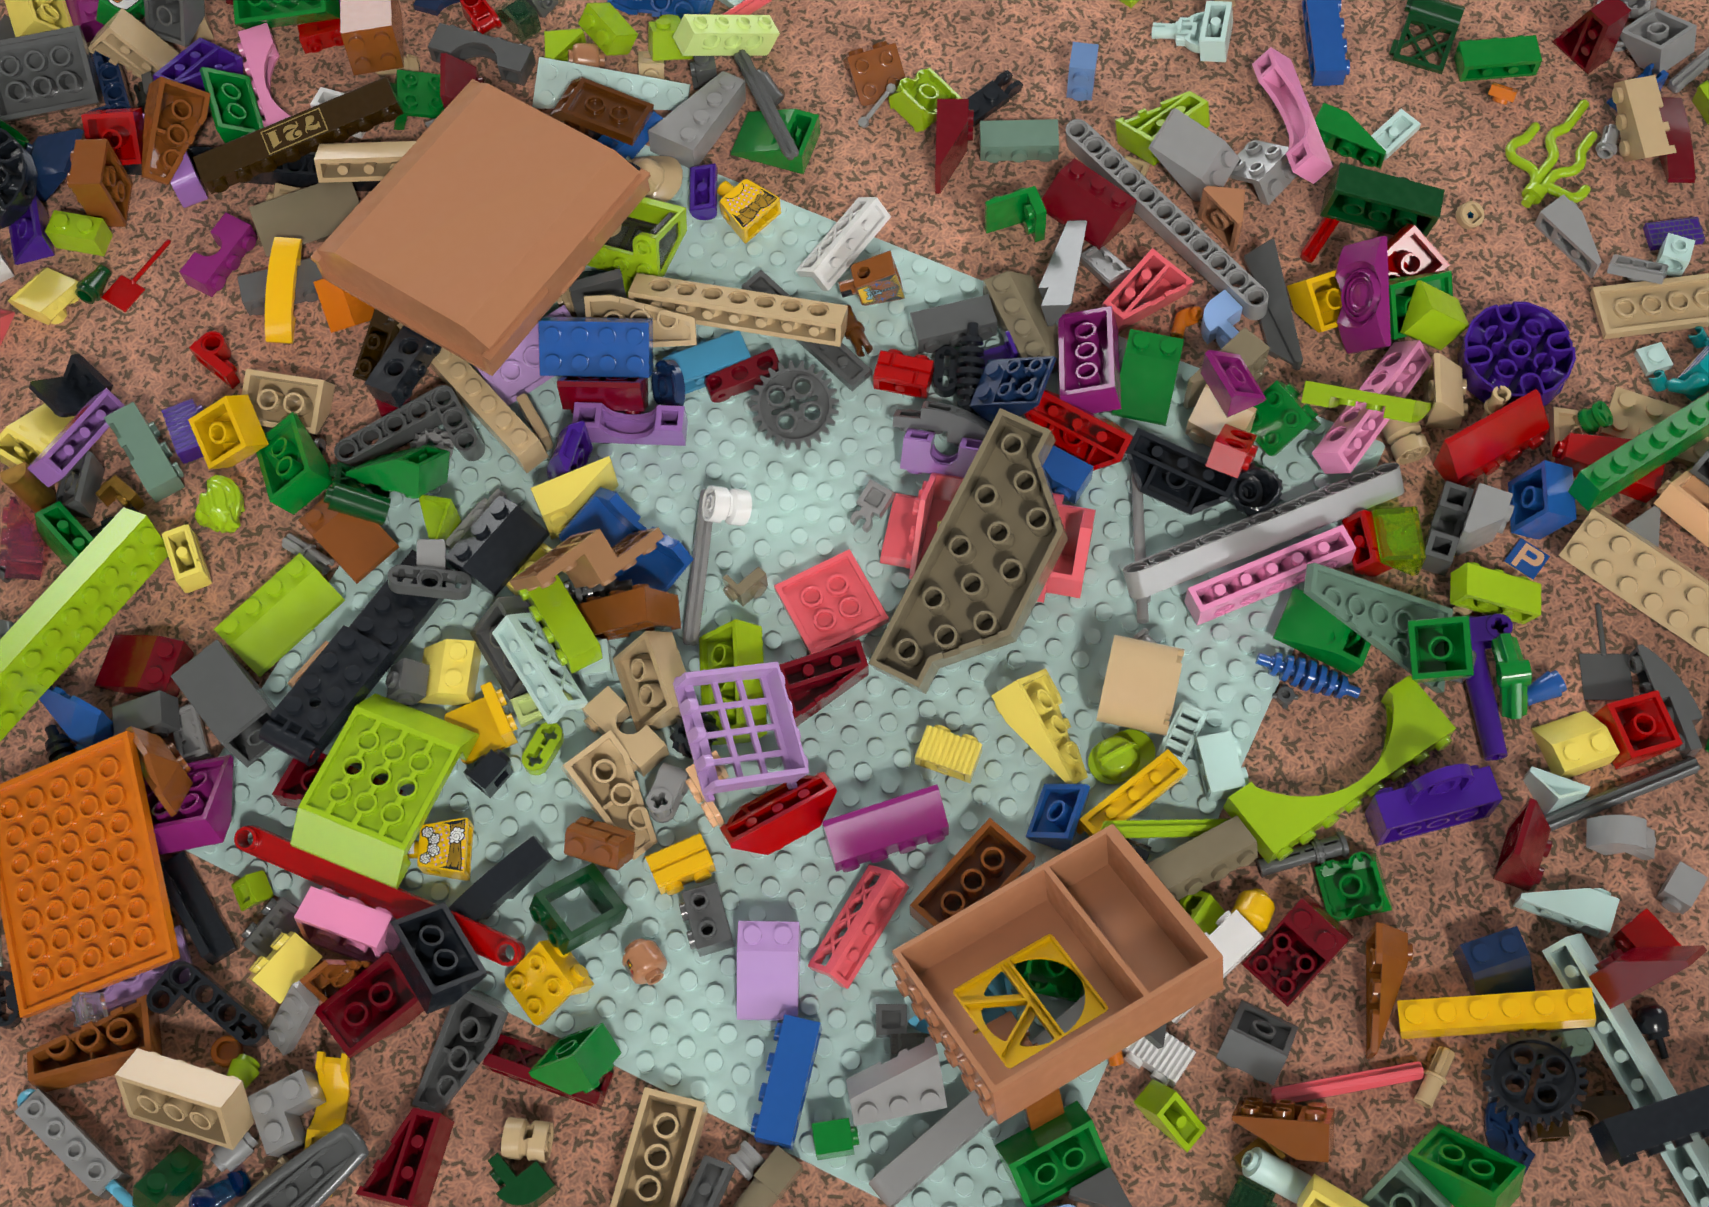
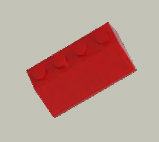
M1537 389L1531 391L1444 440L1433 466L1445 482L1449 481L1469 487L1483 473L1488 476L1500 467L1499 464L1506 460L1511 463L1523 454L1522 451L1529 447L1531 450H1534L1545 442L1544 437L1550 426L1539 391Z

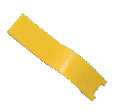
M317 1051L315 1069L318 1074L319 1085L327 1102L316 1107L311 1125L307 1128L304 1150L345 1123L351 1083L350 1058L344 1053L341 1054V1058L326 1057V1052Z

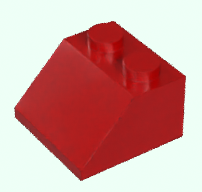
M142 107L92 110L82 114L85 139H107L122 165L142 164L144 134Z
M1658 690L1608 703L1592 715L1607 726L1620 752L1612 761L1616 770L1642 763L1683 744Z

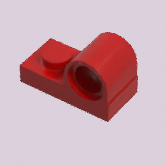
M217 331L207 332L189 347L195 359L229 387L234 389L240 383L235 374L238 371L237 368L228 361L231 357V349L221 333Z

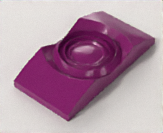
M1380 236L1343 246L1335 277L1341 290L1342 302L1337 324L1347 354H1355L1391 346L1387 236Z

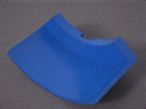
M600 487L559 534V539L563 542L573 534L600 529L609 545L613 547L630 533L647 530V528L638 522L641 516L627 505L617 492ZM662 532L664 537L656 543L657 548L646 555H639L636 558L637 563L629 569L618 571L615 574L616 580L632 579L633 585L648 584L650 588L667 592L694 559L680 541Z

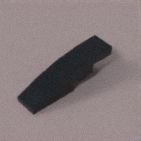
M532 836L477 880L449 909L476 922L488 919L507 899H514L553 859L552 855L536 836Z

